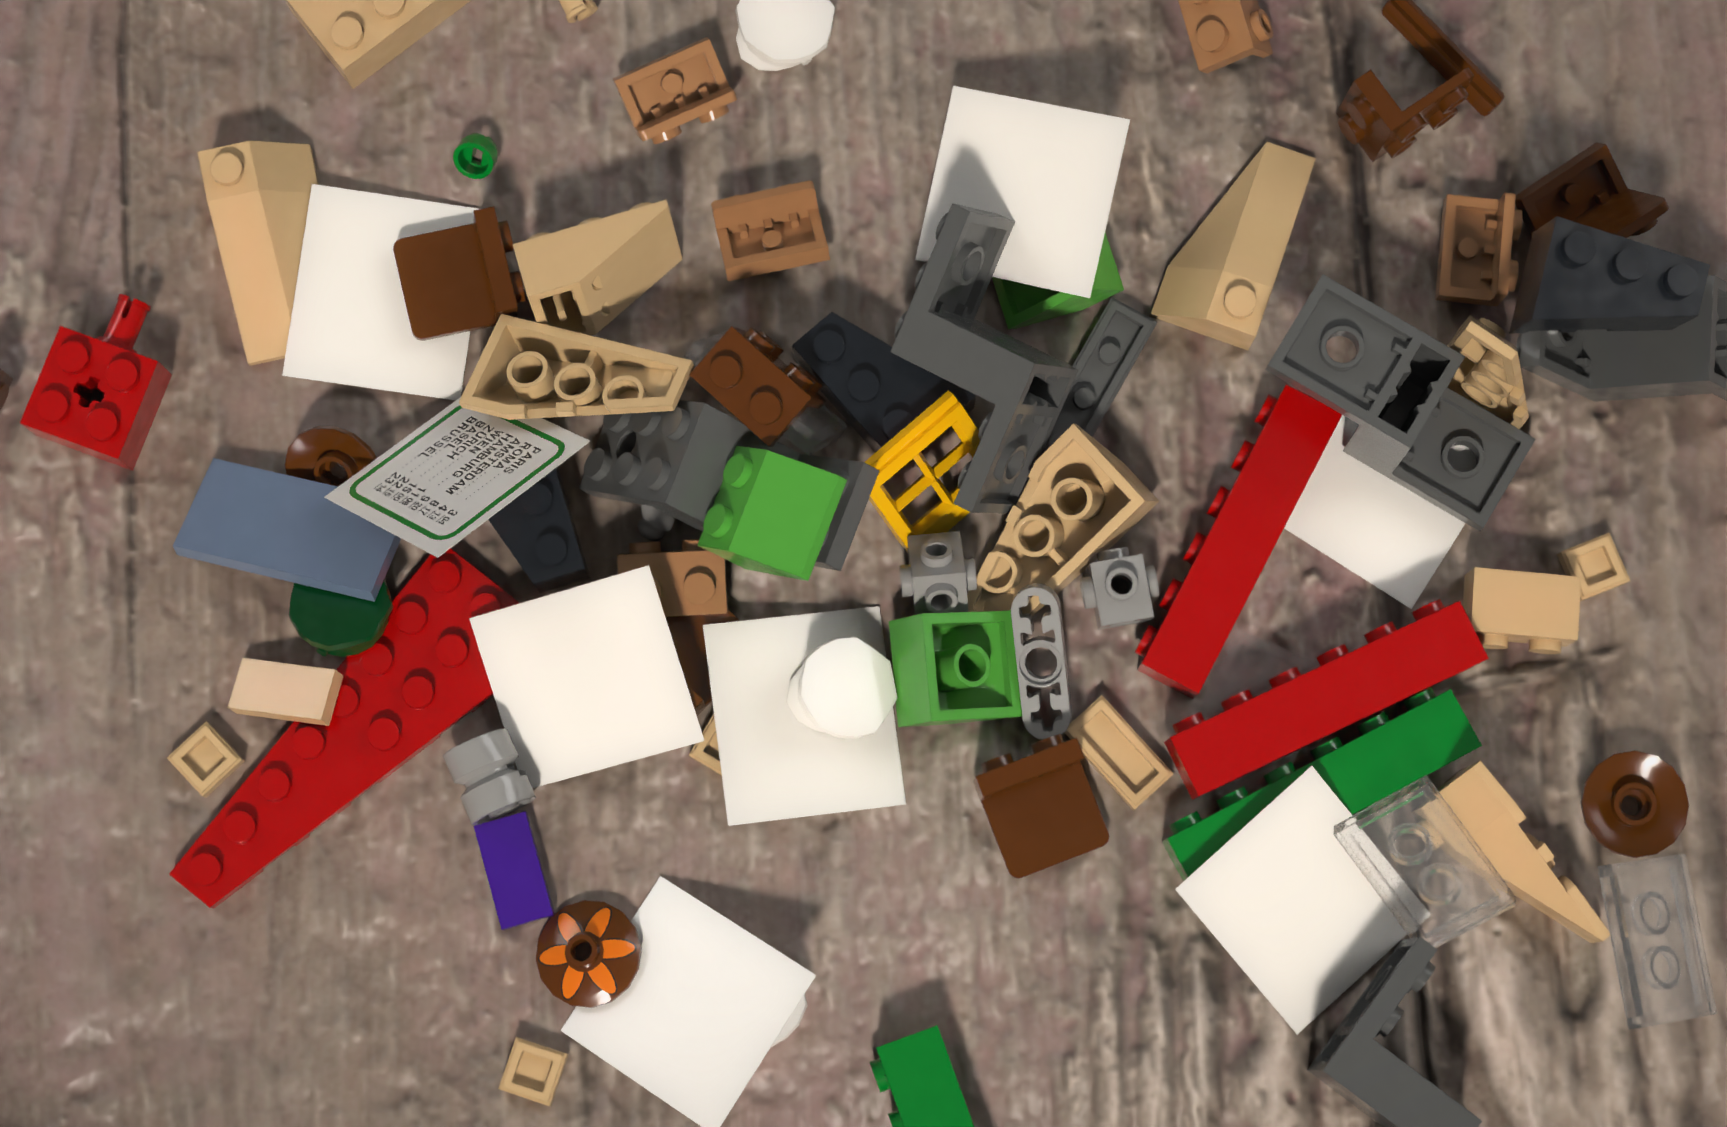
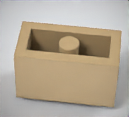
M1474 567L1464 575L1463 608L1485 649H1507L1508 642L1528 643L1529 652L1560 654L1561 647H1567L1578 640L1581 577Z

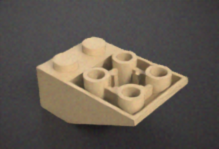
M667 199L655 203H640L628 211L604 218H589L580 222L577 226L553 233H537L525 241L513 244L527 298L536 322L590 336L601 331L683 260Z

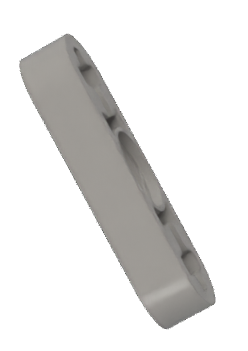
M1034 583L1023 587L1015 596L1011 605V619L1023 723L1031 735L1043 740L1057 734L1062 735L1067 730L1072 717V704L1060 599L1052 588L1044 584ZM1030 596H1039L1041 604L1050 605L1051 611L1045 612L1042 617V631L1046 633L1054 630L1055 638L1037 636L1024 641L1023 633L1033 634L1034 631L1032 615L1028 613L1023 614L1021 607L1028 605ZM1038 647L1051 650L1057 659L1055 671L1046 676L1032 673L1026 662L1027 654L1031 650ZM1058 682L1060 683L1061 690H1050V704L1053 710H1061L1062 716L1055 718L1052 727H1045L1042 718H1034L1033 712L1039 711L1042 704L1041 690L1030 693L1029 685L1044 688Z

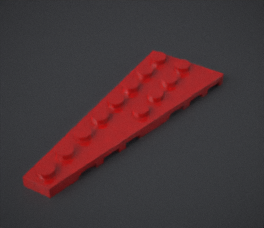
M451 548L438 558L430 554L392 601L393 609L388 617L389 622L379 640L373 647L359 654L347 656L336 669L343 675L330 725L325 726L294 721L169 875L209 908H216L262 873L265 867L293 846L299 845L315 829L335 814H339L349 807L352 801L377 782L380 783L440 738L443 732L468 713L474 712L486 703V700L493 695L469 618L519 604V602Z

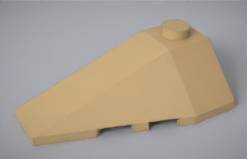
M244 141L199 151L197 153L207 203L249 366L284 359L312 184L319 185L312 148L310 144Z
M1266 142L1168 265L1150 316L1249 350L1257 335L1316 158Z
M501 314L459 400V404L465 409L508 420L674 411L690 377L689 374L694 368V364L689 359Z
M1470 315L1447 345L1465 356L1447 388L1520 429L1529 418L1518 351L1514 344L1505 339L1506 333L1501 327L1488 319L1480 318L1477 320Z
M1073 423L1035 461L1028 475L1029 480L1017 504L1012 506L1005 520L1007 523L992 552L988 553L976 576L977 590H971L967 593L968 612L1009 611L1017 593L1023 587L1034 583L1047 585L1056 594L1060 593L1087 569L1089 563L1095 562L1098 559V552L1109 550L1159 500L1125 463L1081 427ZM1033 595L1030 596L1028 605L1021 607L1023 614L1028 613L1033 616L1045 605L1040 603L1039 596Z
M1481 760L1459 770L1411 810L1419 819L1414 823L1417 831L1433 848L1441 845L1453 857L1589 943L1603 942L1611 935L1577 886L1566 876L1561 875L1559 878L1555 876L1551 870L1555 867L1553 860L1555 856L1546 843L1538 841L1529 833L1523 832L1519 824L1527 817Z

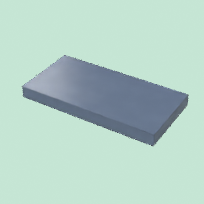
M213 458L175 539L173 548L179 556L375 602L401 538L324 498L336 489L337 486Z

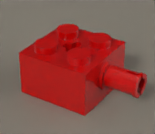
M119 294L117 304L103 337L97 336V338H93L63 326L59 327L20 424L36 436L133 471L172 374L159 361L137 354V351L133 349L145 318L151 310V306L135 298L131 301L129 296ZM101 391L104 393V398L101 402L93 400L89 404L93 394L98 395Z

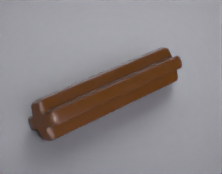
M1388 0L1382 9L1383 16L1446 80H1449L1465 68L1470 69L1474 74V78L1466 89L1469 94L1466 100L1480 115H1489L1502 103L1505 97L1504 93L1412 0Z

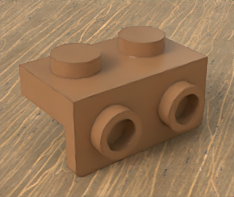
M1178 0L1199 71L1208 74L1250 55L1265 58L1273 54L1269 41L1273 37V28L1269 17L1263 9H1260L1257 0Z
M708 37L613 78L637 136L642 141L652 139L653 144H659L682 133L680 125L693 119L699 118L701 123H706L729 112L727 104L737 100L736 94L728 84Z
M813 181L786 184L748 194L734 195L729 198L715 200L711 203L728 282L830 260Z
M1504 192L1499 200L1451 194L1445 196L1442 209L1435 300L1497 307L1507 296L1508 291L1514 292L1518 279V261L1511 260L1512 241H1518L1522 228V210L1515 209V193Z
M700 539L682 540V550L661 551V541L629 543V553L617 555L618 574L650 566L665 617L728 613L725 559L698 546Z

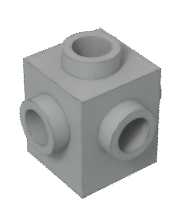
M960 531L907 536L909 564L899 565L902 597H913L915 615L922 613L968 612L967 591L977 590L974 558L964 559Z
M1128 547L1098 552V562L1089 563L1087 567L1088 576L1080 578L1085 609L1094 608L1098 630L1151 621L1154 618L1151 598L1159 596L1154 565L1145 566L1143 554L1130 556ZM1120 580L1124 582L1127 586V593H1116L1111 587V581Z

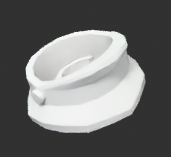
M740 0L735 11L739 26L736 42L741 59L762 71H779L801 63L803 66L807 65L815 55L827 48L833 27L834 5L830 0Z
M857 637L832 639L818 646L804 659L803 666L790 680L786 703L796 719L813 730L848 739L873 735L884 722L898 699L891 663L878 651Z

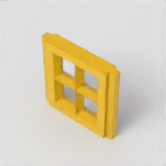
M949 390L865 461L866 464L879 470L869 501L907 553V536L948 532L970 513L954 504L960 490L958 486L949 493L939 479L967 453H970L973 458L980 443L978 437L979 430L962 404L958 402L954 394ZM952 426L961 442L931 467L921 451ZM914 459L923 475L893 500L883 484ZM931 485L941 500L911 525L901 510Z

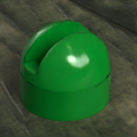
M472 133L463 138L453 154V161L458 171L472 179L487 177L498 159V149L495 142L489 136L486 137L479 133ZM477 149L483 152L481 162L473 160Z

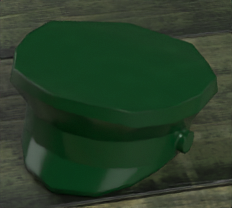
M385 579L375 602L294 583L290 598L289 618L299 636L311 646L317 648V653L325 657L327 654L344 657L359 654L373 647L385 631L393 604Z

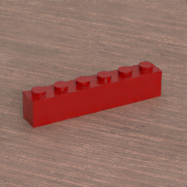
M1285 385L1278 398L1268 394L1254 421L1263 426L1255 443L1244 440L1230 467L1239 472L1230 490L1220 486L1206 513L1215 518L1206 536L1199 532L1195 534L1183 557L1184 561L1191 564L1183 582L1173 578L1159 604V607L1167 610L1166 615L1158 629L1148 625L1134 652L1143 657L1137 669L1138 671L1192 699L1199 694L1342 414L1288 385Z
M1441 599L1435 600L1411 612L1415 622L1397 630L1393 621L1364 634L1368 644L1349 652L1346 645L1342 644L1316 657L1320 665L1318 668L1301 675L1296 666L1269 679L1268 681L1272 689L1253 698L1250 690L1247 689L1220 702L1224 712L1205 720L1202 713L1198 712L1173 724L1172 727L1176 735L1171 736L1164 743L1191 799L1194 800L1489 659L1461 602L1457 601L1444 607Z

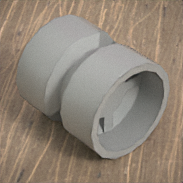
M506 728L497 729L472 738L450 749L443 755L454 783L465 785L466 787L460 798L473 826L502 817L536 799L526 772L515 770L513 766L519 755Z

